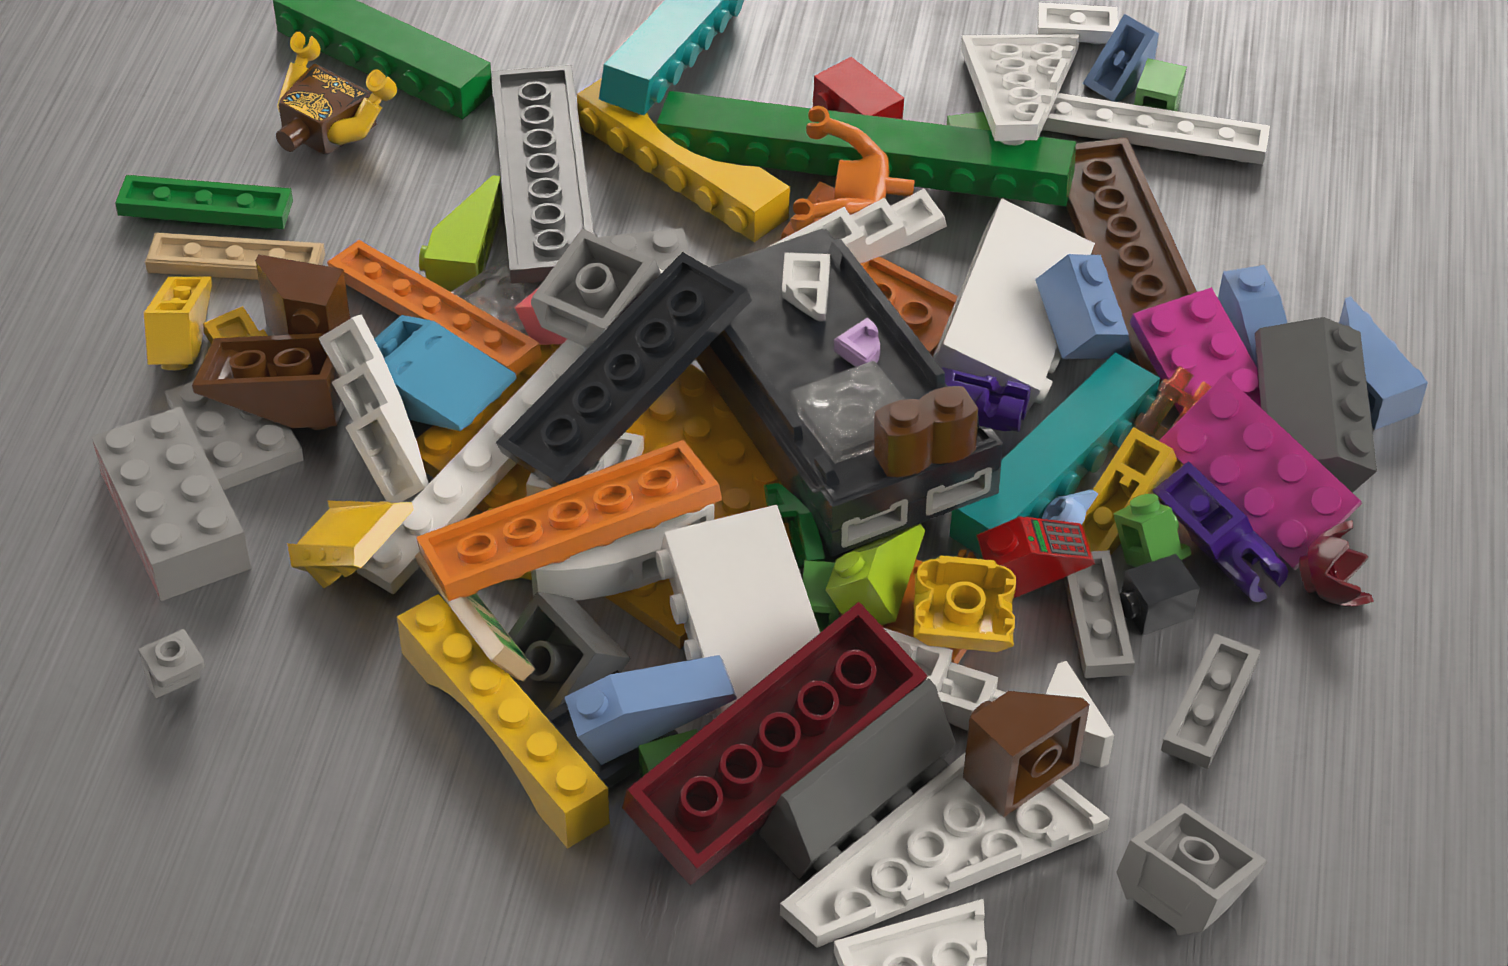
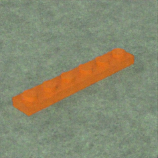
M360 240L327 262L329 267L344 270L345 284L399 316L405 315L435 321L510 369L516 375L542 356L540 344L536 340Z

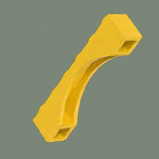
M602 78L577 94L579 124L585 132L594 135L609 145L615 152L621 153L639 165L642 170L651 173L666 183L672 190L681 193L696 203L703 211L711 213L726 223L733 231L739 232L751 241L756 242L789 218L790 186L762 168L714 161L681 147L658 129L648 113L641 115L599 100Z
M439 594L397 616L402 654L429 685L436 686L451 695L482 726L512 767L539 816L567 849L610 823L608 787L513 678L490 661L451 607Z

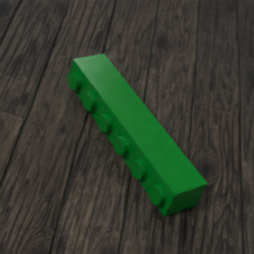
M273 0L278 32L287 37H292L294 33L301 32L305 36L306 45H308L310 37L313 36L320 45V52L368 75L373 70L378 69L386 77L392 79L398 89L456 117L464 119L493 94L491 63L360 1Z

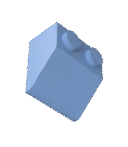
M1068 254L1035 279L1062 359H1109L1115 352L1124 358L1129 357L1128 354L1131 351L1129 334L1101 255Z

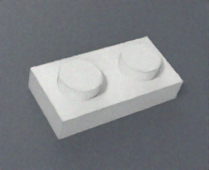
M1039 3L1037 35L1079 34V42L1107 44L1118 25L1117 7Z

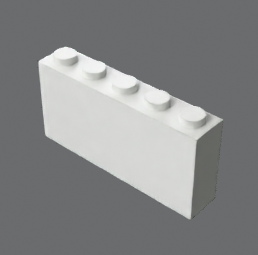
M1001 199L986 225L934 353L933 358L941 368L945 367L981 377L987 375L997 377L996 380L1000 386H1005L1008 380L1029 385L1031 390L1026 414L1034 402L1041 405L1052 385V380L1046 378L1047 373L1052 374L1061 359V354L1035 279L1068 254L1091 255L1095 243Z
M777 505L664 532L661 550L656 551V562L661 578L663 580L670 579L674 595L670 596L673 618L677 625L684 624L689 639L684 641L686 659L688 661L720 655L737 696L736 700L705 714L706 716L712 714L713 718H716L816 637L820 631Z

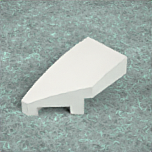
M785 253L782 297L818 321L826 320L830 254Z

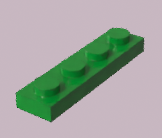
M126 175L115 205L118 216L284 229L293 203L291 188Z

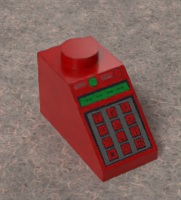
M1020 516L977 535L983 559L994 560L997 565L1010 569L1016 576V588L1013 599L1095 565L1081 523Z

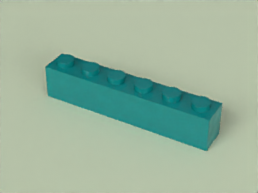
M664 0L604 63L599 100L645 115L655 103L662 101L666 90L671 85L678 83L682 72L687 67L691 68L694 65L699 53L702 50H708L717 33L724 32L728 21L733 16L737 17L739 15L744 0Z
M1115 352L1002 459L998 494L952 511L949 537L983 557L977 538L978 534L1020 516L1042 519L1043 513L1051 501L1060 496L1074 494L1081 479L1089 471L1091 473L1097 472L1103 465L1107 454L1115 446L1121 447L1133 427L1140 421L1147 422L1153 417L1160 402L1156 397L1160 378Z

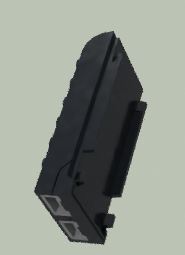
M822 228L710 267L746 287L752 301L696 358V361L782 486L789 490L810 510L817 525L822 544L831 557L999 493L1003 442L990 427H979V416L977 419L976 450L971 455L951 463H932L926 469L909 476L887 477L874 455L875 412L889 403L905 399L919 400L933 390L948 386L945 383V372L841 238L834 239L827 229L823 230ZM785 253L830 254L829 288L825 321H818L782 297ZM869 318L878 329L880 357L875 367L865 374L834 352V339L864 319Z

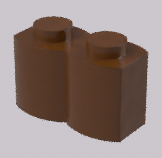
M949 386L933 390L919 400H899L878 409L874 415V455L887 477L909 476L926 469L932 463H951L971 455L976 450L978 407L964 386Z

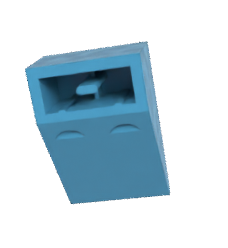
M401 315L374 339L401 396L409 420L461 431L469 426L478 414L491 402L498 399L502 392L517 379L513 371L432 320Z

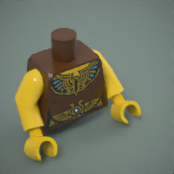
M296 32L291 37L290 47L297 54L295 63L290 62L277 104L282 128L276 133L279 145L284 150L293 152L300 145L305 144L322 154H329L344 144L363 140L370 129L377 125L376 118L382 109L379 105L381 101H388L396 95L397 87L395 82L386 77L380 70H373L366 78V87L371 91L369 92L315 63L307 68L308 61L315 60L319 56L321 48L313 36L310 37L308 45L303 48L305 36L301 32Z

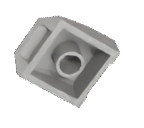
M581 229L532 296L531 305L542 328L582 346H587L596 341L649 287L661 272L654 258L642 253L636 254L599 238L597 234Z
M1181 803L1130 840L1116 873L1126 900L1134 899L1174 927L1177 935L1203 932L1215 922L1245 891L1268 862Z

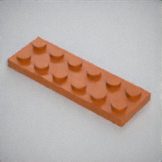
M681 440L417 536L416 539L421 555L448 601L459 597L472 596L479 590L502 581L520 578L525 573L548 564L563 562L571 556L591 548L609 545L616 539L637 531L655 528L661 522L680 515L698 512L707 505L721 501L722 497L718 482L687 443Z

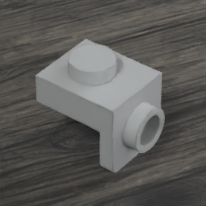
M181 629L138 649L147 685L155 698H159L200 679L199 671L205 668L203 657L185 629Z

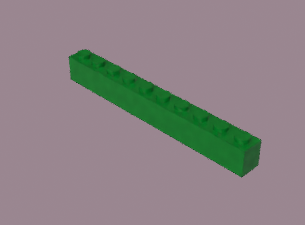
M669 91L657 121L658 129L676 144L694 154L719 162L837 177L840 159L850 161L863 159L862 155L851 144L841 138L829 134L822 139L810 138L806 132V125L808 123H820L809 120L808 113L811 108ZM828 110L830 118L857 127L887 154L889 177L915 180L914 187L1060 206L1067 205L1075 172L1076 141L1038 137L1037 140H1025L1020 145H1007L1000 141H995L991 130Z

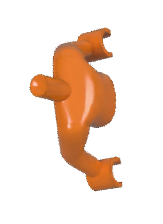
M814 106L809 110V120L820 122L808 123L806 125V132L810 138L822 139L828 134L841 138L851 144L862 155L863 159L853 161L839 160L834 200L812 204L808 199L802 198L794 202L793 212L797 215H805L791 217V227L794 231L797 232L814 223V218L825 217L842 207H845L848 213L852 215L885 198L886 194L911 196L913 194L915 180L889 177L887 154L867 134L857 127L830 118L828 110L822 106Z

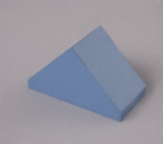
M1124 14L1082 84L1113 102H1120L1136 90L1147 58L1155 59L1159 33Z

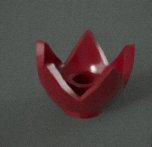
M1353 520L1343 522L1324 531L1309 545L1308 555L1299 558L1301 578L1306 591L1309 594L1317 592L1323 601L1332 604L1359 606L1374 602L1371 594L1362 592L1361 587L1347 583L1369 557L1364 553L1349 549L1348 541L1341 539L1343 535L1353 529Z

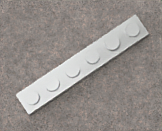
M1058 93L1042 131L1046 130L1103 140L1127 137L1130 144L1263 165L1270 126Z

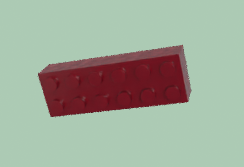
M858 602L629 787L626 791L622 809L691 886L763 826L784 792L922 684L928 676L865 607Z

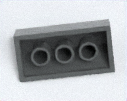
M1325 317L1259 328L1255 332L1261 408L1353 493L1377 472L1361 332Z
M929 678L780 796L758 834L799 880L813 868L819 872L842 853L838 848L851 838L855 843L876 826L878 822L875 820V817L882 811L887 809L892 813L914 795L911 788L920 780L927 784L949 766L944 759L956 743L936 685Z

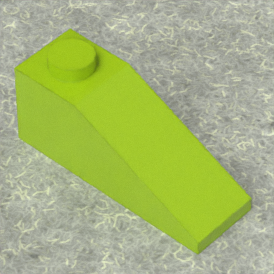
M492 175L433 228L428 246L422 245L419 253V270L425 271L427 279L450 292L479 293L503 209L501 176Z
M921 524L897 531L894 534L860 546L836 560L826 591L842 615L856 603L860 602L880 625L896 621L925 533V529Z

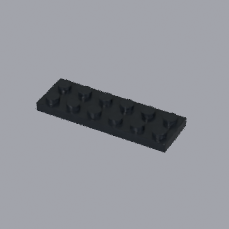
M682 252L496 441L501 453L552 487L582 477L752 301L748 289Z

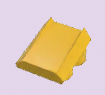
M327 500L329 509L297 544L287 543L291 567L308 572L323 588L331 585L341 575L344 577L351 575L365 565L414 510L412 502Z
M940 555L936 559L922 562L915 574L914 637L927 646L999 652L1013 647L1015 616L1012 613V601L1016 588V576L1010 569L997 565L994 560Z

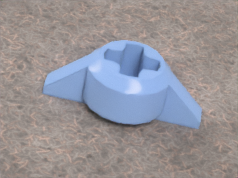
M1086 490L1055 498L1046 507L1042 519L1081 523L1082 525L1086 512L1098 496V493L1094 490Z

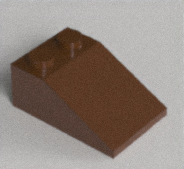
M326 333L214 338L192 384L195 394L291 428L309 427L313 430H321L330 426H337L344 409V404L332 384L340 376L319 340Z

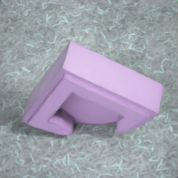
M869 318L864 319L834 339V352L865 374L875 367L880 357L878 329Z

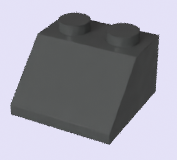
M536 592L508 633L535 668L524 681L512 678L544 715L565 703V696L617 670L621 673L631 659L594 619L570 597Z

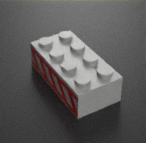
M181 406L92 436L101 475L160 601L251 569L244 530Z

